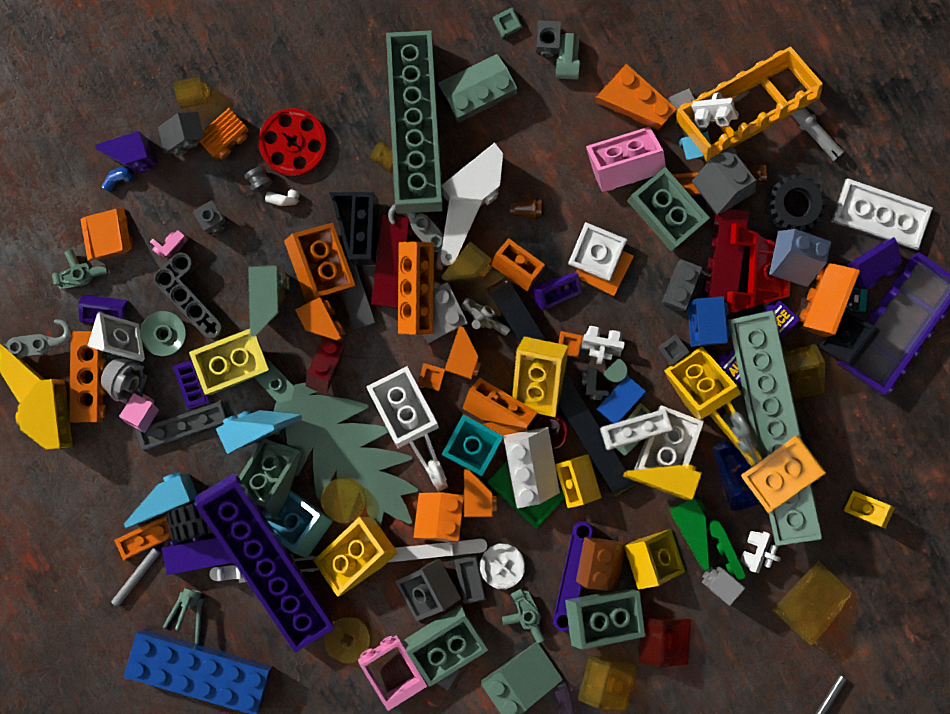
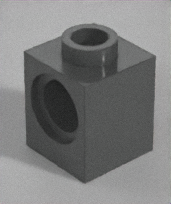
M538 20L536 53H541V56L552 57L554 54L559 53L560 21ZM549 35L554 38V42L547 44L542 38Z

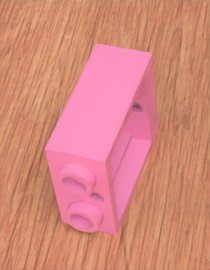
M397 635L383 639L380 642V646L364 651L360 655L361 658L357 659L387 711L427 687ZM397 647L414 676L385 694L368 664Z

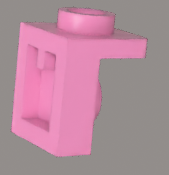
M177 230L175 233L172 232L167 236L164 246L155 239H152L150 242L155 246L153 251L163 258L166 255L172 258L189 238Z

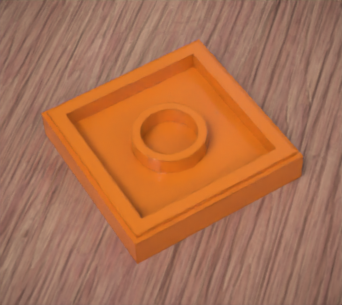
M622 251L610 281L578 268L576 272L581 281L614 297L634 256Z

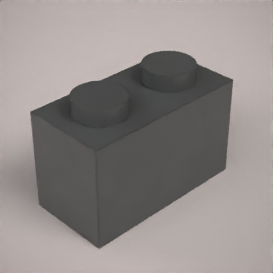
M198 111L177 113L158 127L164 153H173L174 155L185 154L187 149L197 146V143L205 138Z
M680 259L675 266L661 304L681 312L685 311L702 267Z

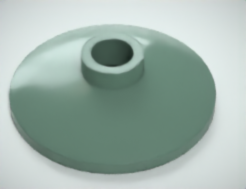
M158 311L145 319L141 326L140 338L142 344L150 353L158 356H169L177 352L184 344L186 330L182 320L177 315L167 311ZM163 330L168 331L167 338H162L161 333Z

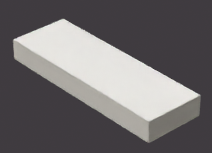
M666 409L600 428L607 450L673 431Z

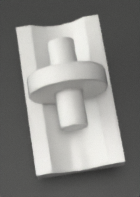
M714 93L712 100L693 101L692 104L695 113L694 120L698 128H706L710 121H716L717 125L728 126L731 120L738 119L739 113L735 110L733 99H723L721 93Z
M589 326L587 333L584 334L580 349L590 351L589 356L597 357L596 364L599 365L602 364L603 359L611 360L612 355L621 356L624 348L621 332L609 331L608 339L600 337L601 329L599 327Z
M750 532L747 542L758 546L755 555L744 551L740 562L749 567L750 571L759 573L765 557L767 558L764 566L768 568L771 567L773 560L780 562L781 558L775 556L778 549L777 546L771 545L769 553L767 552L773 535L766 532Z

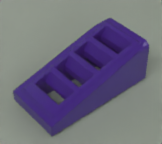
M577 272L543 281L532 286L535 302L542 310L582 293ZM570 282L572 284V289H569L568 283Z
M192 360L173 365L187 409L210 403L208 395L204 394ZM193 369V372L183 375V370ZM196 377V381L185 382V379ZM199 386L198 390L188 392L187 388ZM201 394L203 397L193 401L190 399V397Z

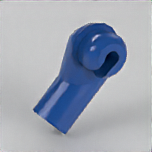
M123 166L111 170L101 187L111 193L117 181L124 180L129 182L133 177V173Z

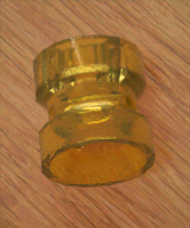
M380 140L373 150L370 160L374 163L383 164L385 169L391 171L393 168L392 149L387 146V143Z

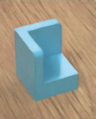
M708 132L702 133L711 145ZM689 136L681 138L679 146H683L686 160L700 157L701 160L705 159L702 152Z

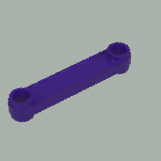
M579 521L572 528L553 615L554 626L560 631L569 630V624L560 626L557 623L559 616H567L565 600L578 598L582 585L576 582L584 537L577 536V528L581 525L587 526L589 532L585 537L592 538V526L586 521Z

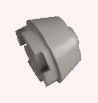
M114 359L105 367L101 377V385L113 400L128 403L132 395L136 391L141 393L147 379V375L143 374L145 367L140 365L137 360Z

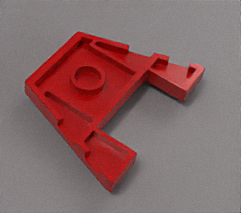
M740 223L731 224L730 244L749 246L750 260L748 293L727 292L728 313L789 297L790 282L769 275L776 243L772 240H766L753 230L749 231Z

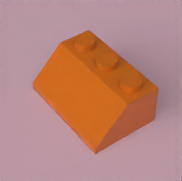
M333 222L292 233L284 240L306 303L319 297L322 299L328 298L356 286Z
M827 263L814 278L817 282L807 295L806 300L809 303L807 308L803 309L800 313L798 321L801 323L799 328L821 337L835 335L860 270Z

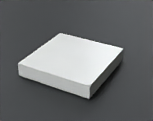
M585 222L568 265L610 281L627 239Z

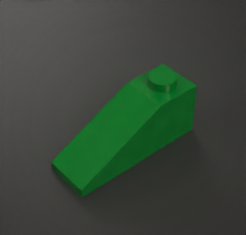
M693 497L692 500H683L667 510L700 567L706 571L709 569L706 517L703 513L706 509L699 498L695 500Z

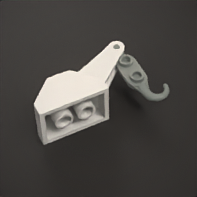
M495 143L441 185V194L449 203L444 235L427 215L421 212L406 213L409 217L411 228L422 242H434V252L440 253L441 262L445 266H452L456 262L480 206L484 203L488 206L499 194L503 152ZM395 204L392 205L388 213L389 221L393 225L395 224Z

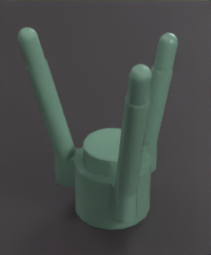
M184 588L183 592H180L179 598L163 628L167 629L181 605L183 608L175 630L178 631L187 609L194 610L195 606H197L195 644L198 645L204 599L200 598L202 592Z

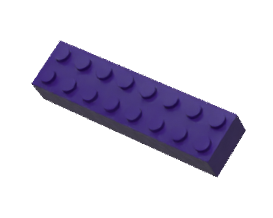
M236 472L195 496V506L294 653L334 629L332 617Z

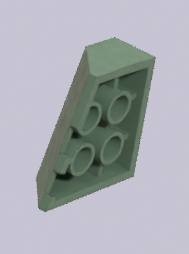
M278 266L249 267L250 337H255L278 313L287 296V290H290V277Z

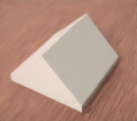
M100 312L97 314L88 343L89 347L138 361L145 359L138 323Z

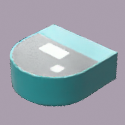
M853 288L846 309L855 312H866L868 289Z

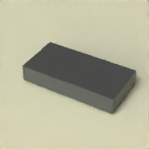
M477 555L454 559L464 605L486 600Z

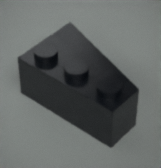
M329 192L348 259L353 265H376L379 199L374 192Z

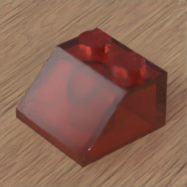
M664 616L643 617L645 637L640 638L638 663L660 668L688 665L691 619Z

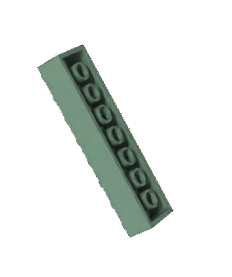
M431 30L386 33L396 214L442 211Z

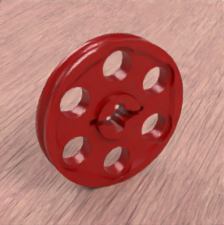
M287 108L277 111L265 121L259 134V149L263 159L274 171L282 175L301 176L311 172L320 164L326 152L327 139L321 123L314 115L302 109ZM286 115L291 117L292 123L290 126L282 127L280 125L281 117ZM311 120L314 123L313 129L310 131L302 130V122ZM273 132L277 135L275 143L268 144L265 142L267 133ZM283 134H285L288 138L291 139L297 138L296 141L298 143V146L303 150L301 151L297 146L295 147L294 145L288 147V139ZM319 141L321 143L320 150L318 152H311L309 150L310 142ZM276 153L284 155V161L280 165H275L272 162V157ZM298 157L306 159V166L302 169L294 167V161Z

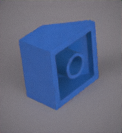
M724 297L700 298L690 301L687 310L691 347L728 343L727 338H730V327L726 325L725 316L728 315V304L724 302Z

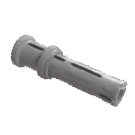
M805 107L791 114L799 124V128L803 131L806 130L833 161L844 152L816 122L815 114H811Z

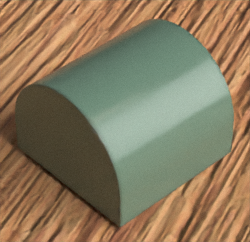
M617 359L602 373V376L609 382H619L626 377L627 367L621 359Z

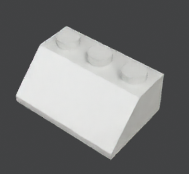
M548 427L504 435V444L517 508L540 504L559 494L560 490Z

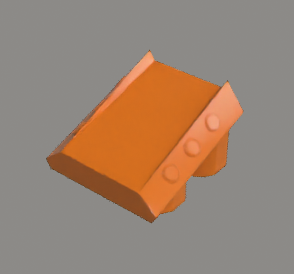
M124 208L97 213L81 219L88 261L104 260L123 255L132 249L134 243L128 232V220Z

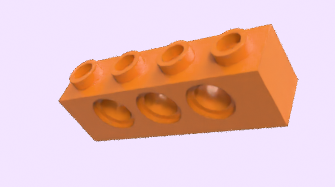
M399 242L398 334H433L434 242Z
M71 331L70 422H103V418L106 417V405L103 404V395H106V390L101 385V377L107 362L104 359V351L88 346L92 331ZM91 348L94 352V356L91 360L88 361L85 357V353L88 349ZM88 371L93 373V380L90 383H87L85 380V375ZM89 393L93 396V402L90 406L85 403V397Z

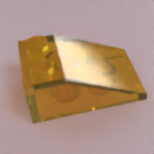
M818 561L772 611L804 642L811 646L827 630L852 595V592Z

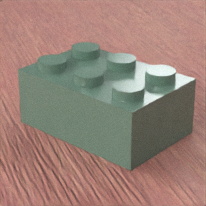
M625 588L565 600L571 646L587 649L645 637L640 593L637 590Z

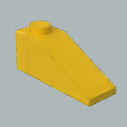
M683 463L682 466L675 465L630 470L624 472L623 477L688 501L693 499L701 473L695 471L696 467Z

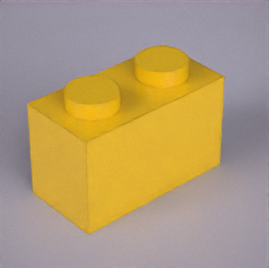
M589 454L555 464L568 508L584 505L602 498Z

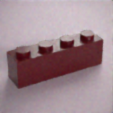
M728 209L718 216L716 213L714 214L713 227H716L715 236L712 235L710 240V249H713L712 258L709 257L707 261V271H710L709 280H705L703 292L707 293L706 298L724 297V302H727V292H738L744 246L730 244L731 224L740 223L747 229L749 211Z
M382 214L371 305L398 309L399 242H408V237L412 238L413 230L408 217L394 216L395 224L393 225L389 221L388 215Z

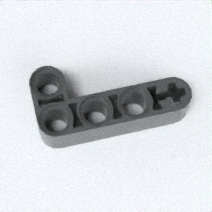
M177 253L156 272L154 277L156 285L204 336L211 339L222 337L225 331L222 321L184 282L195 270L194 259L185 253ZM186 258L188 266L184 270H180L179 262ZM166 274H170L172 278L168 285L162 283V278ZM181 290H185L187 298L179 302L177 298L178 293ZM200 306L202 308V315L194 318L193 310L195 307ZM207 320L210 324L216 325V332H209L211 328L203 322Z

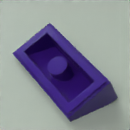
M83 295L78 302L79 322L94 324L99 312L125 320L127 300Z

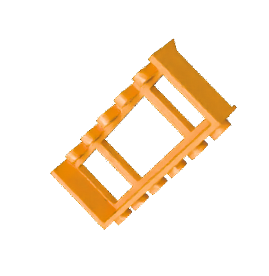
M790 46L785 50H779L765 61H759L753 68L738 73L735 78L720 83L715 89L702 93L690 103L682 104L677 109L676 123L680 124L702 152L706 162H708L712 157L725 149L735 147L820 99L823 83ZM787 68L791 70L808 90L806 92L803 90L799 91L795 98L788 102L769 80L770 77ZM761 83L776 101V109L767 114L765 112L760 113L757 119L749 124L742 123L735 132L730 125H718L724 134L720 136L719 141L710 145L692 122L695 119V113L692 108L693 101L712 100L714 93H721L723 99H733Z

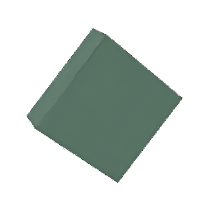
M513 7L492 17L502 39L522 29V25Z

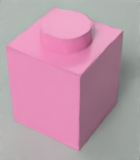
M133 394L119 417L127 424L145 433L159 409L154 405L155 401L144 394L142 397Z

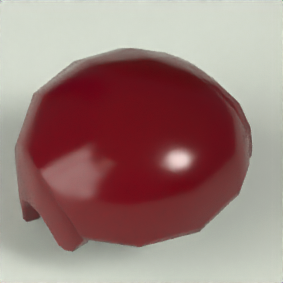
M556 414V417L541 415L535 422L534 429L548 427L552 450L561 447L568 435L566 421L559 414Z

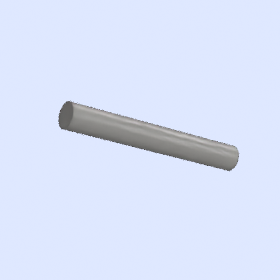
M152 548L111 601L113 605L120 606L161 552L158 549Z

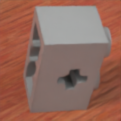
M717 565L714 568L710 567L702 576L704 578L702 583L729 606L745 589Z

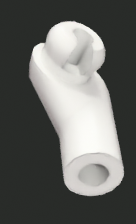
M289 190L288 195L285 196L267 192L265 201L278 206L296 205L299 202L300 193L295 190Z

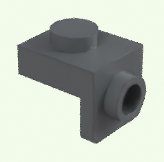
M209 201L193 211L202 229L208 234L212 233L214 235L221 232L225 228L224 225L228 223L213 201Z
M587 367L586 372H582L581 385H585V395H590L592 400H603V396H609V391L596 390L597 368Z

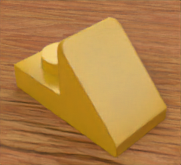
M852 491L844 511L870 524L886 529L895 508Z

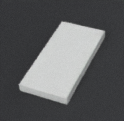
M847 178L832 222L884 240L895 237L898 245L917 251L920 248L933 207Z

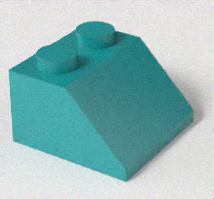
M463 414L442 455L482 476L504 435Z

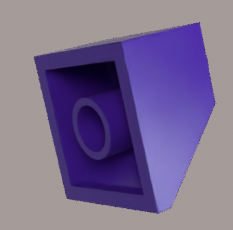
M140 131L95 145L96 149L108 158L136 172L139 171V173L152 170L153 166L157 165L150 140Z
M893 237L881 242L845 265V267L860 270L855 282L859 289L865 286L869 289L879 283L878 278L885 274L888 277L898 271L896 266L903 262L897 240Z

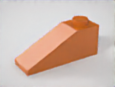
M481 378L469 389L463 405L464 410L481 420L524 428L528 427L538 413Z

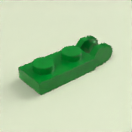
M711 519L707 526L712 537L719 540L715 544L720 555H726L729 561L725 565L730 576L735 575L737 580L745 578L746 575L722 524L717 519Z

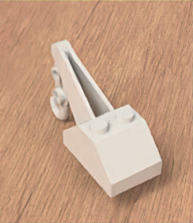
M406 366L367 386L371 398L397 448L409 443L426 469L437 491L440 492L448 488L447 479L441 465L437 461L428 436L429 432L439 427L408 367ZM423 436L432 459L428 462V465L413 443L414 440Z

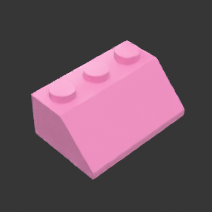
M650 127L586 146L595 178L602 192L653 177L666 167L663 149Z

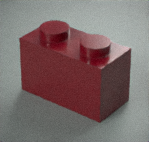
M323 336L307 372L306 387L327 394L343 358L345 344Z

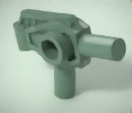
M73 249L64 253L71 268L64 272L53 273L52 277L54 285L63 290L88 285L93 276L108 274L109 271L107 265L91 268L87 263L79 264Z
M519 589L513 592L511 596L517 605L518 613L503 616V625L520 622L523 629L531 630L537 643L544 641L545 638L538 626L541 615L529 591Z

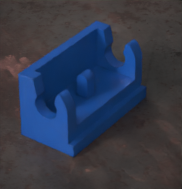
M626 375L597 410L612 424L624 421L647 395L646 391Z

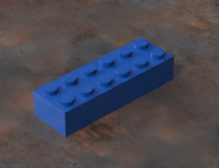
M142 629L136 633L124 678L248 714H258L273 666Z

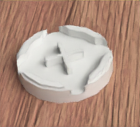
M499 543L489 547L484 552L480 560V571L483 579L492 587L508 589L515 586L521 580L525 572V562L522 554L516 547Z

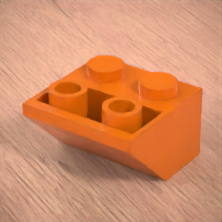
M319 297L295 309L306 331L338 342L345 341L343 335L346 332L342 324L338 320H334L333 315L336 313L328 300L324 301Z

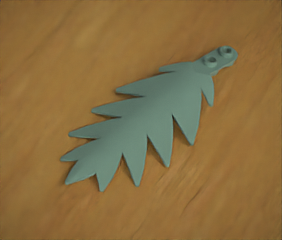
M265 358L269 371L254 378L277 401L274 412L300 414L303 418L285 428L288 447L301 451L295 476L299 475L313 449L314 484L317 499H322L337 471L339 499L345 521H349L360 491L368 515L375 519L380 528L384 512L398 520L412 524L409 511L401 496L418 492V488L401 478L381 470L410 461L413 457L396 451L362 447L389 433L387 427L358 423L338 424L368 409L369 405L345 398L311 395L319 391L306 387V383L293 386L273 363ZM278 380L280 383L279 387L273 388V382Z

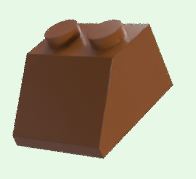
M584 537L576 582L587 589L608 591L619 587L625 555L624 545H627V543Z

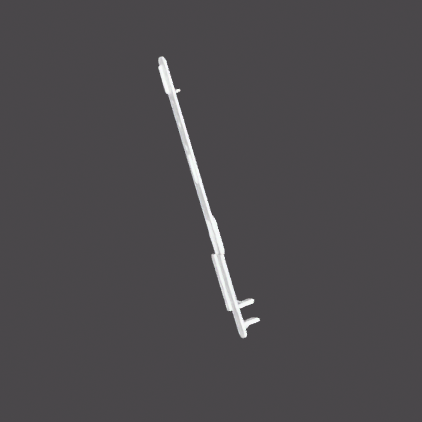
M484 539L459 541V543L444 542L395 548L398 553L388 562L481 553L487 549V542ZM290 554L294 561L311 560L317 557L310 555L308 558L294 559V554ZM236 565L214 567L209 574L210 578L214 581L239 579V583L247 582ZM308 568V569H300V570H301V572H306V571H307V572H314L315 570H319V569H318V568Z

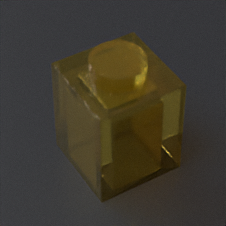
M200 76L173 82L177 104L182 109L208 103L207 96H210L209 86L207 82L204 83Z

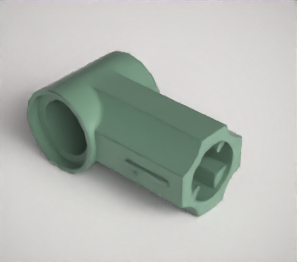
M574 33L560 34L559 57L556 61L555 78L578 80L579 35Z

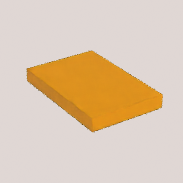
M796 435L742 474L741 477L766 511L770 513L823 476L826 471L801 438Z

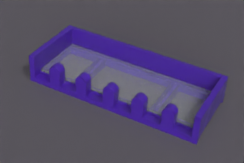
M920 252L912 255L865 321L878 327L881 332L853 367L840 360H837L835 364L845 369L877 392V394L886 395V393H891L897 385L895 380L899 375H903L908 370L910 359L913 356L916 357L923 348L921 344L925 338H930L935 332L936 328L934 326L937 321L944 319L949 312L947 307L950 305V274Z

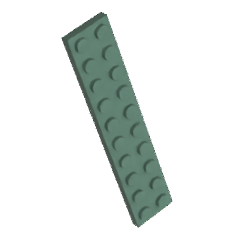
M775 310L728 320L752 436L757 444L755 448L762 460L796 435L802 440ZM812 483L769 513L776 546L823 538Z

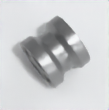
M265 166L256 167L244 175L246 180L251 183L250 188L252 192L263 190L273 183L271 178L266 175L267 170Z

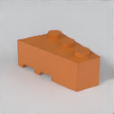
M627 64L604 87L594 101L598 105L610 108L616 113L624 114L658 131L677 109Z

